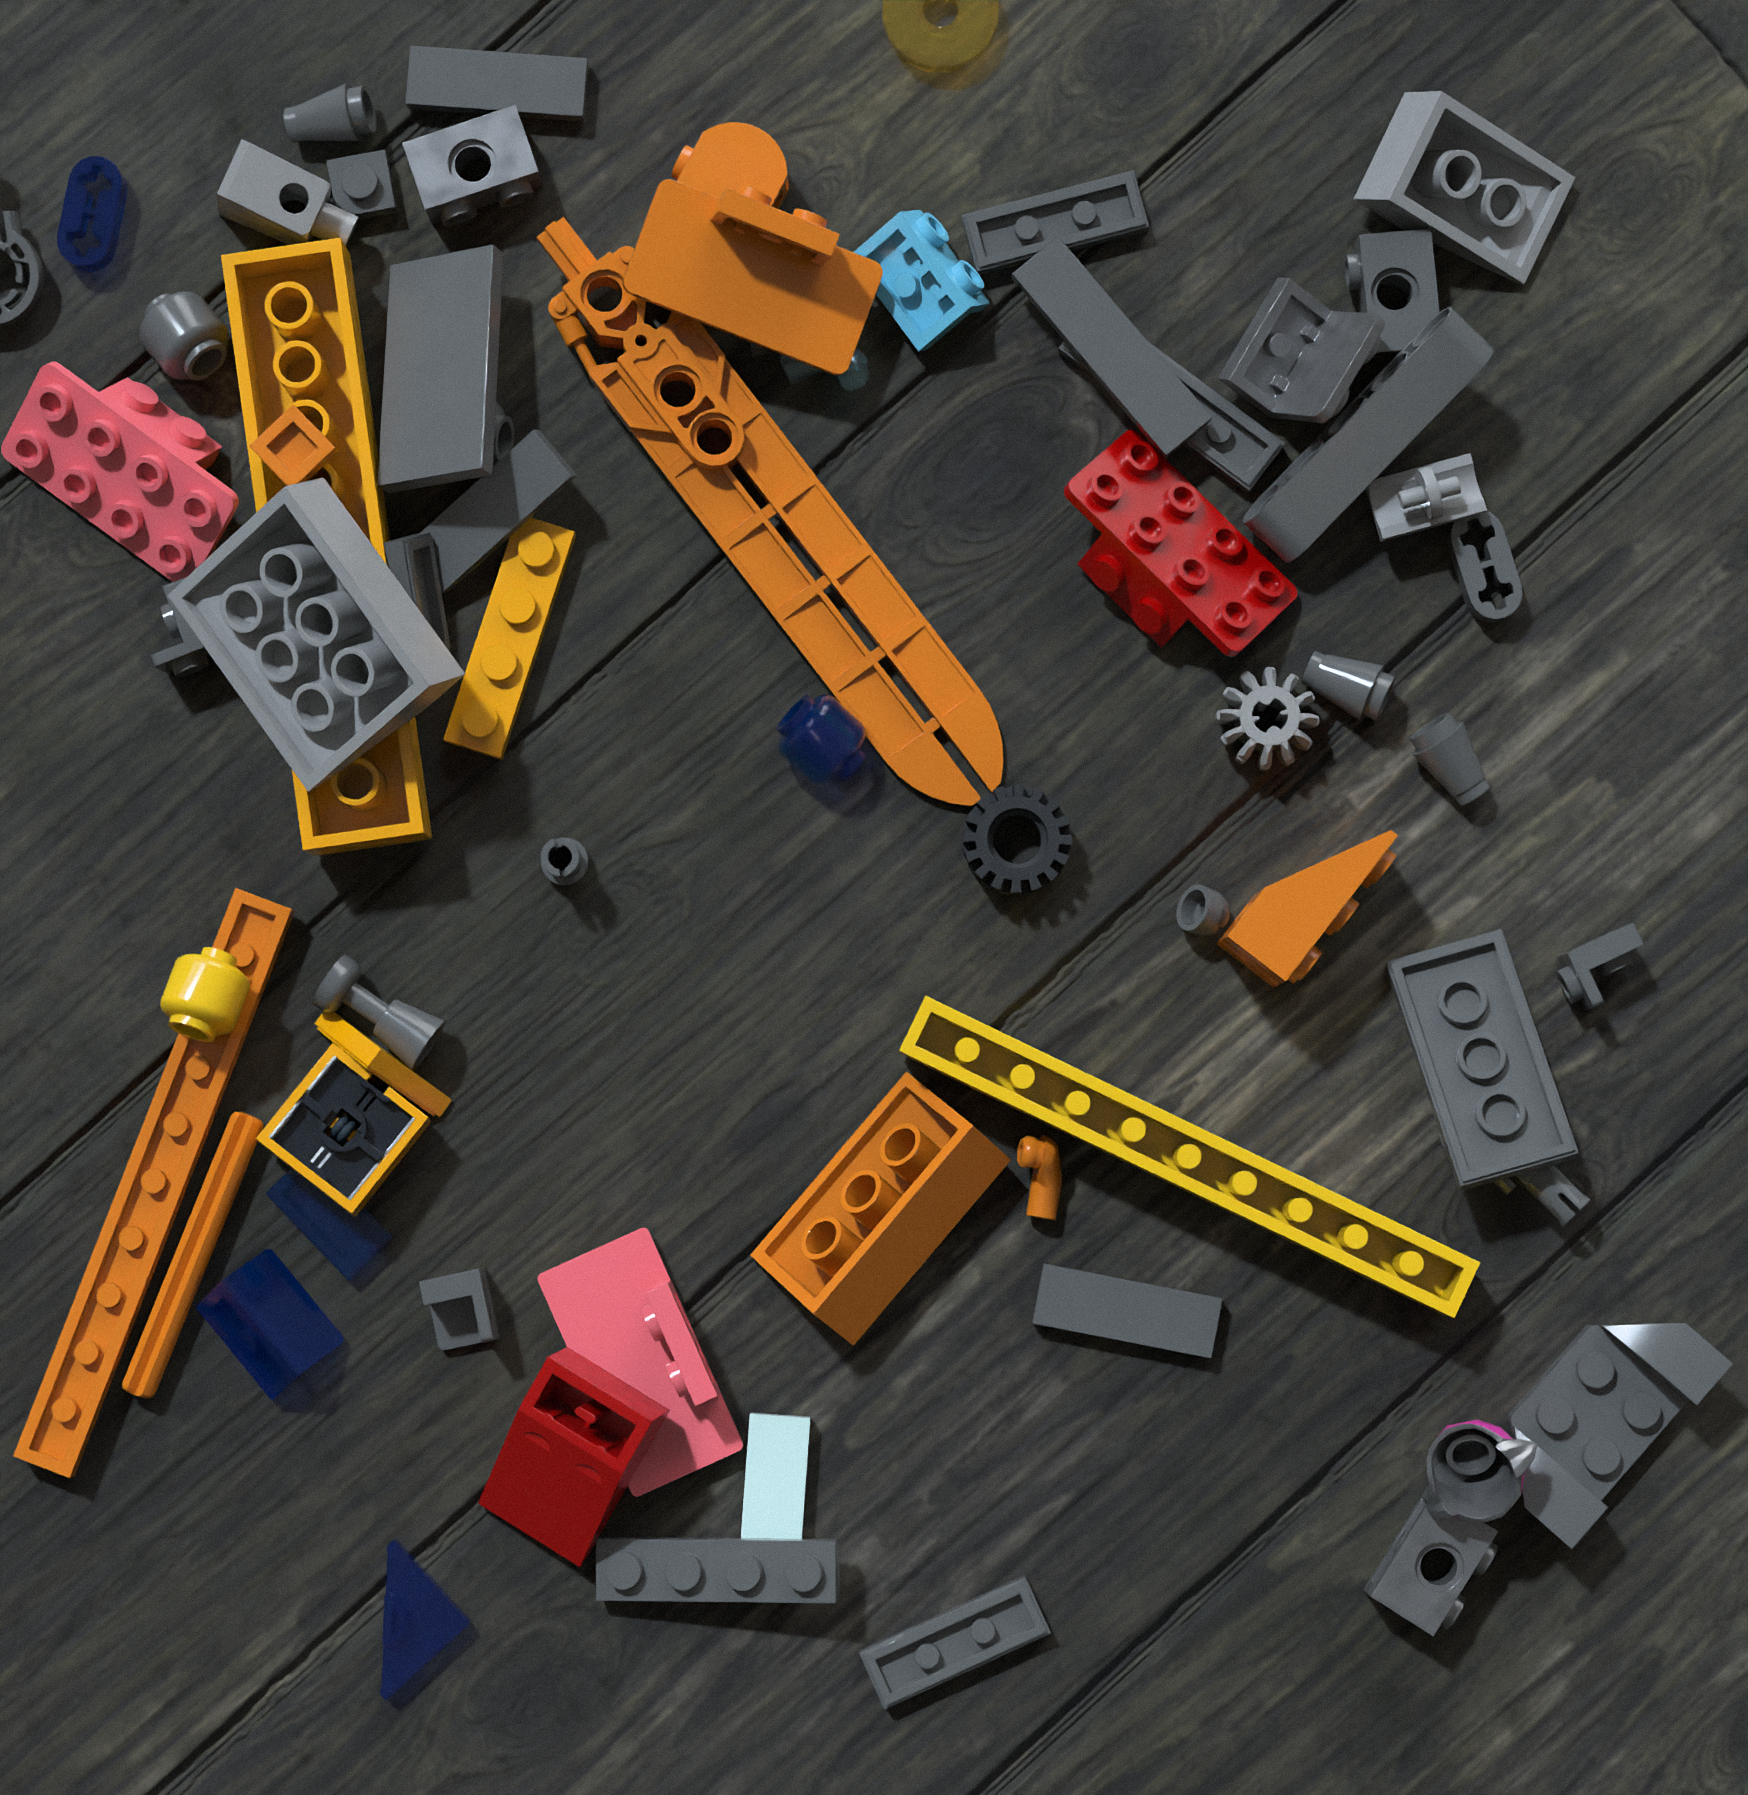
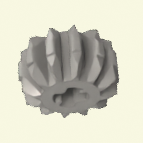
M1266 667L1264 670L1261 687L1249 671L1241 674L1239 679L1245 694L1231 687H1227L1222 693V698L1236 709L1218 710L1215 714L1216 722L1235 726L1234 729L1227 731L1220 737L1222 746L1231 745L1240 739L1244 746L1237 753L1236 761L1244 764L1251 756L1253 750L1259 751L1258 767L1262 771H1267L1271 767L1272 751H1275L1279 761L1284 766L1291 765L1295 758L1289 743L1304 751H1307L1313 743L1310 737L1298 728L1310 729L1315 728L1319 724V717L1317 715L1300 713V709L1307 707L1314 701L1313 693L1311 691L1304 692L1294 698L1290 692L1299 680L1294 674H1290L1281 687L1275 686L1277 674L1274 667ZM1268 706L1274 707L1279 712L1275 722L1282 721L1281 729L1271 726L1266 732L1260 731L1255 726L1260 717L1252 716L1253 709L1263 712Z

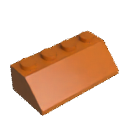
M905 1072L750 1256L816 1317L854 1346L1011 1159L971 1123L908 1072Z

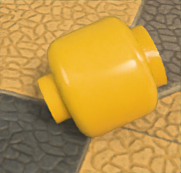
M204 947L201 954H186L178 957L160 1001L161 1010L170 1019L168 1023L170 1029L185 1037L201 1042H213L215 1036L229 1034L233 1031L250 988L248 978L235 967L237 959L233 955L220 949Z

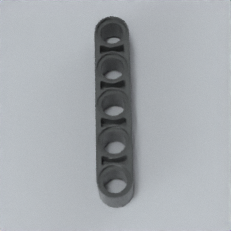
M1452 307L1442 310L1256 500L1245 514L1243 523L1282 561L1289 563L1296 559L1480 372L1492 357L1494 348Z

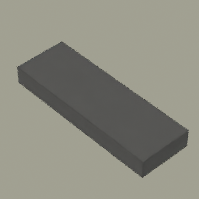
M410 46L405 104L408 109L481 115L516 105L519 116L522 118L584 122L589 63L587 58Z
M1134 170L963 214L961 217L974 269L979 275L1024 264L1057 236L1070 251H1075L1148 232L1149 229Z
M540 430L531 431L493 466L491 476L481 477L419 533H431L433 538L442 593L451 591L577 477L576 473Z
M1043 1263L1032 1323L1212 1358L1223 1298Z
M1024 1575L860 1650L859 1654L885 1710L1042 1638L1051 1632Z

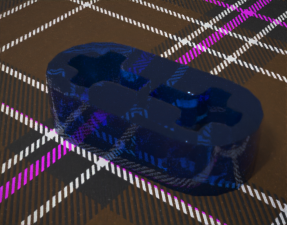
M89 156L80 160L73 167L68 179L57 234V246L61 255L75 269L82 272H97L104 269L112 261L116 252L127 198V182L124 175L111 160L101 156ZM103 172L104 177L113 186L110 191H100L96 209H93V195L84 185L86 181H96L98 173ZM89 220H92V234L101 244L99 248H89L86 257H81V252L72 243L74 238L82 239L85 237Z

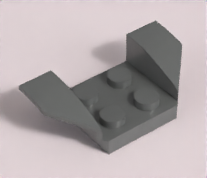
M1686 1323L1586 1325L1507 1415L1515 1439L1537 1443L1536 1457L1527 1468L1522 1490L1525 1509L1572 1549L1608 1508L1601 1501L1682 1407L1686 1403L1698 1405L1733 1363Z

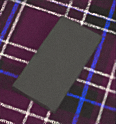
M494 245L390 265L377 486L387 493L492 475L504 254Z
M1502 929L1386 961L1385 970L1459 1192L1576 1159L1579 1152Z

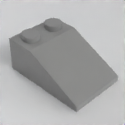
M1442 91L1405 92L1357 190L1354 200L1403 230L1431 228L1433 244L1517 284H1525L1576 177Z

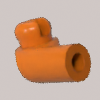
M1030 1135L1025 1136L1018 1145L1017 1162L1021 1167L1033 1168L1026 1216L1056 1220L1062 1185L1058 1145L1045 1135H1042L1040 1139Z

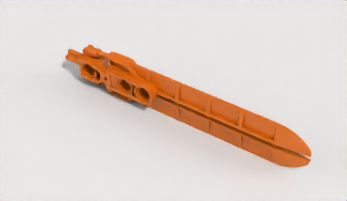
M564 217L557 222L553 221L545 227V231L538 235L536 240L569 281L562 287V291L551 299L548 305L549 316L556 325L566 346H574L589 374V379L626 428L640 442L882 759L898 777L914 789L931 798L956 805L972 806L976 804L981 797L933 735V732L941 728L992 793L1001 783L1003 744L999 726L990 704L976 683L726 360L725 354L702 324L673 311L667 323H664L656 330L652 326L645 324L647 301L628 294L622 285L634 251L633 247L623 246L614 253L608 252L597 261ZM599 287H610L615 289L622 299L615 309L609 312H601L595 310L589 304V295ZM584 327L600 347L622 349L624 354L617 358V362L597 365L584 341L588 337ZM672 381H682L692 388L695 395L689 404L683 407H673L663 400L660 394L662 388ZM708 428H718L728 434L731 445L725 452L711 455L705 453L697 443L698 436ZM736 464H738L768 503L763 509L758 507L731 472ZM778 516L823 576L818 580H814L769 520L772 517ZM830 586L834 589L877 645L873 651L870 652L824 593V590ZM887 658L932 718L928 722L924 723L878 663L881 659Z

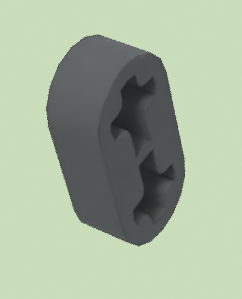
M1488 511L1484 514L1455 521L1448 531L1447 547L1465 604L1469 612L1478 620L1486 623L1501 622L1515 612L1523 596L1522 584L1504 528L1499 519ZM1469 523H1474L1477 531L1487 530L1490 534V539L1482 545L1485 562L1480 563L1476 548L1473 545L1463 546L1460 540L1468 532ZM1489 570L1496 588L1506 587L1509 595L1501 601V610H1495L1492 602L1482 603L1479 599L1478 594L1487 587L1483 571Z

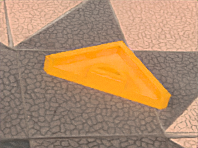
M323 1011L314 1023L318 1026L317 1030L367 1070L432 1116L436 1114L440 1117L451 1103L452 1099L337 1013Z

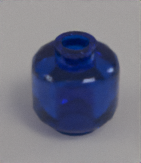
M808 694L804 695L787 711L776 727V731L781 735L778 742L780 754L815 784L825 783L835 776L845 781L859 768L866 757V754L860 749L866 736L864 725L830 695H820L814 699Z

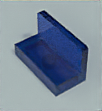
M271 1249L264 1250L223 1279L195 1307L271 1401L286 1391L309 1368L335 1350L344 1341L342 1334Z

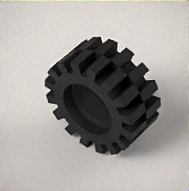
M1014 784L1013 787L1008 788L1002 786L994 789L986 797L984 795L976 803L973 810L970 811L963 832V853L972 874H975L987 888L991 887L1004 895H1029L1031 892L1042 890L1048 886L1064 868L1069 857L1070 847L1072 846V835H1070L1069 829L1070 822L1067 815H1064L1061 811V805L1054 798L1050 799L1044 794L1045 791L1036 787L1034 789L1026 788L1023 784ZM1013 817L1027 819L1035 825L1040 835V848L1037 854L1031 860L1019 864L1010 863L1002 859L996 852L993 844V835L998 825L1006 819Z

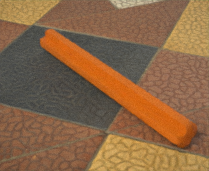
M234 1112L230 1116L123 1379L122 1388L133 1395L149 1399L157 1391L258 1142L256 1137L263 1130V1122L254 1116L244 1112Z

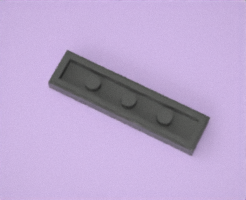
M1058 236L1012 273L1011 279L1164 459L1211 421L1212 416Z
M1064 341L1058 348V353L1101 385ZM1149 342L1212 416L1211 421L1182 446L1248 494L1285 443Z

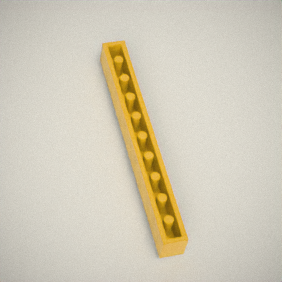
M925 996L899 1050L900 1054L1443 1316L1455 1318L1481 1263L930 997Z

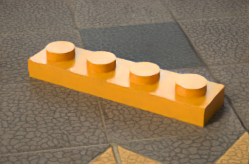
M530 518L510 536L443 738L445 742L503 760L575 542V531Z

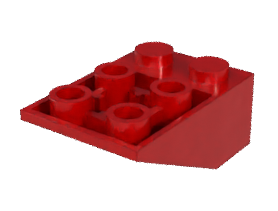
M566 1347L547 1357L526 1394L509 1429L478 1504L578 1567H581L670 1410L579 1353Z

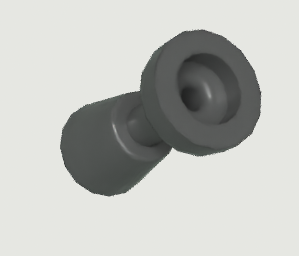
M344 954L334 964L320 984L313 997L312 1004L327 1013L337 1011L343 1004L347 1005L374 1023L376 1026L373 1034L414 1071L437 1041L445 1027L446 1021L399 1000H394L390 1005L357 984L361 977V967L355 960Z

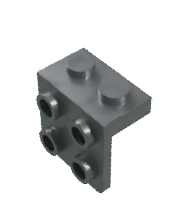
M1277 278L1217 379L1270 418L1324 423L1338 414L1346 404L1349 397V386L1361 366L1368 363L1379 348V336L1385 327V321L1375 313L1332 311L1290 278Z

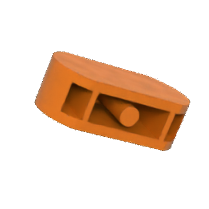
M740 122L719 124L702 132L694 148L688 145L683 148L671 174V178L677 180V182L717 198L721 196L726 188L736 192L738 186L750 187L771 197L770 206L780 209L789 191L787 165L778 144L760 128Z

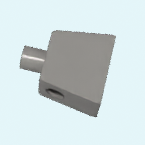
M241 139L217 192L219 215L288 245L311 242L313 236L322 240L341 238L344 245L347 246L359 219L358 216L328 203L331 194L330 183ZM289 201H299L306 208L300 213L293 214L284 210L282 206Z

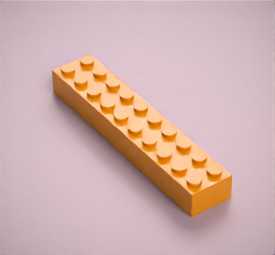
M341 238L221 255L256 513L287 485L263 462L249 445L294 404L339 451L310 480L319 478L326 480L387 565L384 543L390 541L384 491L377 486L379 455L350 253ZM415 717L312 791H307L292 770L303 851L312 856L432 839Z

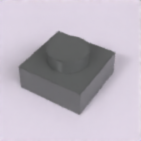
M385 150L326 160L334 205L358 216V220L398 213L388 155Z

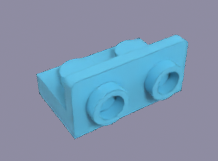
M921 210L901 211L855 250L854 253L874 260L881 265L883 275L876 295L919 352L929 349L967 315L983 310L990 302L981 291L984 288V283L978 272L968 262L964 260L959 261L946 244L949 236L938 219L930 213L926 212L924 214Z

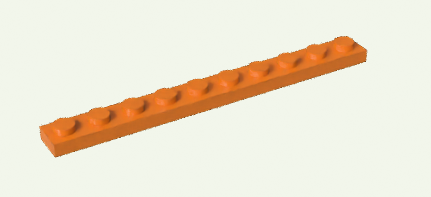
M235 888L212 948L220 949L233 955L237 959L235 967L243 972L249 980L250 988L239 1018L232 1032L215 1036L213 1042L193 1040L178 1033L13 1457L68 1478L75 1476L295 910Z

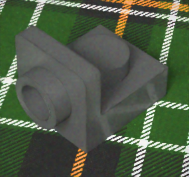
M186 578L162 586L168 603L161 606L162 616L174 640L182 637L183 643L151 655L155 668L164 673L173 671L175 677L188 676L209 666L207 658L211 657L167 596Z
M1634 923L1619 927L1557 956L1562 969L1556 971V976L1563 993L1571 1004L1578 1001L1584 1011L1604 1004V1000L1589 970L1595 968L1600 978L1633 963L1628 952L1644 945Z

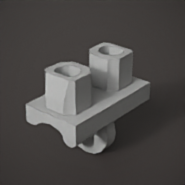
M1470 453L1374 479L1365 489L1380 542L1484 514L1487 511L1476 480Z

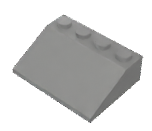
M324 478L292 484L282 488L167 595L308 792L319 787L424 711L465 675L454 657Z

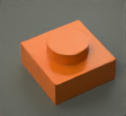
M294 404L249 445L287 486L309 481L339 452Z

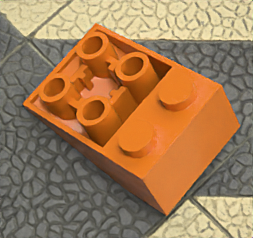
M1389 830L1264 887L1250 899L1216 944L1273 988L1287 980L1293 984L1297 980H1302L1322 954V951L1314 946L1324 932L1329 936L1335 931L1338 932L1360 903L1351 897L1357 888L1362 885L1367 889L1372 883L1375 884L1397 855L1388 848L1398 835Z

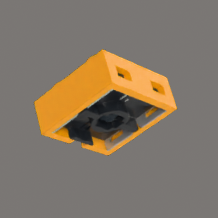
M332 1043L256 1139L261 1145L330 1199L356 1217L431 1122L428 1116L392 1088L388 1087L384 1093L372 1085L375 1081L373 1074Z

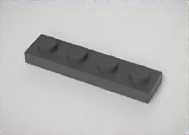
M601 1537L596 1540V1601L837 1603L840 1601V1539Z

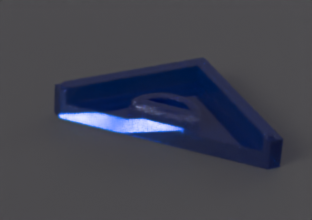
M397 1538L387 1546V1578L382 1639V1683L380 1695L385 1700L389 1699L471 1622L470 1618Z

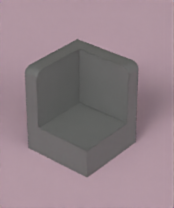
M485 1267L419 1281L423 1305L430 1304L437 1343L441 1350L481 1342L485 1343L500 1338Z

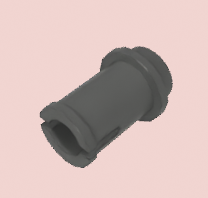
M560 837L556 840H549L543 846L540 860L542 870L550 881L558 885H571L578 882L585 875L588 869L589 857L586 849L578 841ZM562 851H570L572 853V860L565 867V871L555 868L554 859L557 854Z

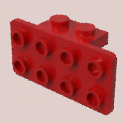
M1128 430L1077 473L1064 487V495L1067 500L1102 533L1077 565L1092 579L1096 586L1115 601L1134 620L1136 625L1146 632L1161 648L1190 620L1223 654L1234 657L1297 597L1296 587L1135 430Z

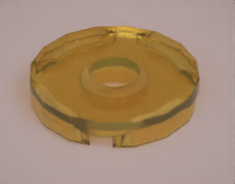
M883 0L882 26L887 39L896 49V53L906 63L926 72H953L963 68L965 64L972 62L976 57L978 59L988 50L998 29L999 0H947L955 6L958 14L955 20L946 26H935L925 19L924 8L933 0Z

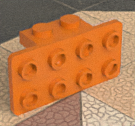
M663 180L655 191L622 281L624 290L630 295L829 374H843L849 368L883 275L881 265L874 260L836 246L840 234L827 229L828 221L822 216L803 209H794L793 214L784 212L770 206L772 198L756 189L738 186L735 192L726 188L721 196L717 198L675 180Z

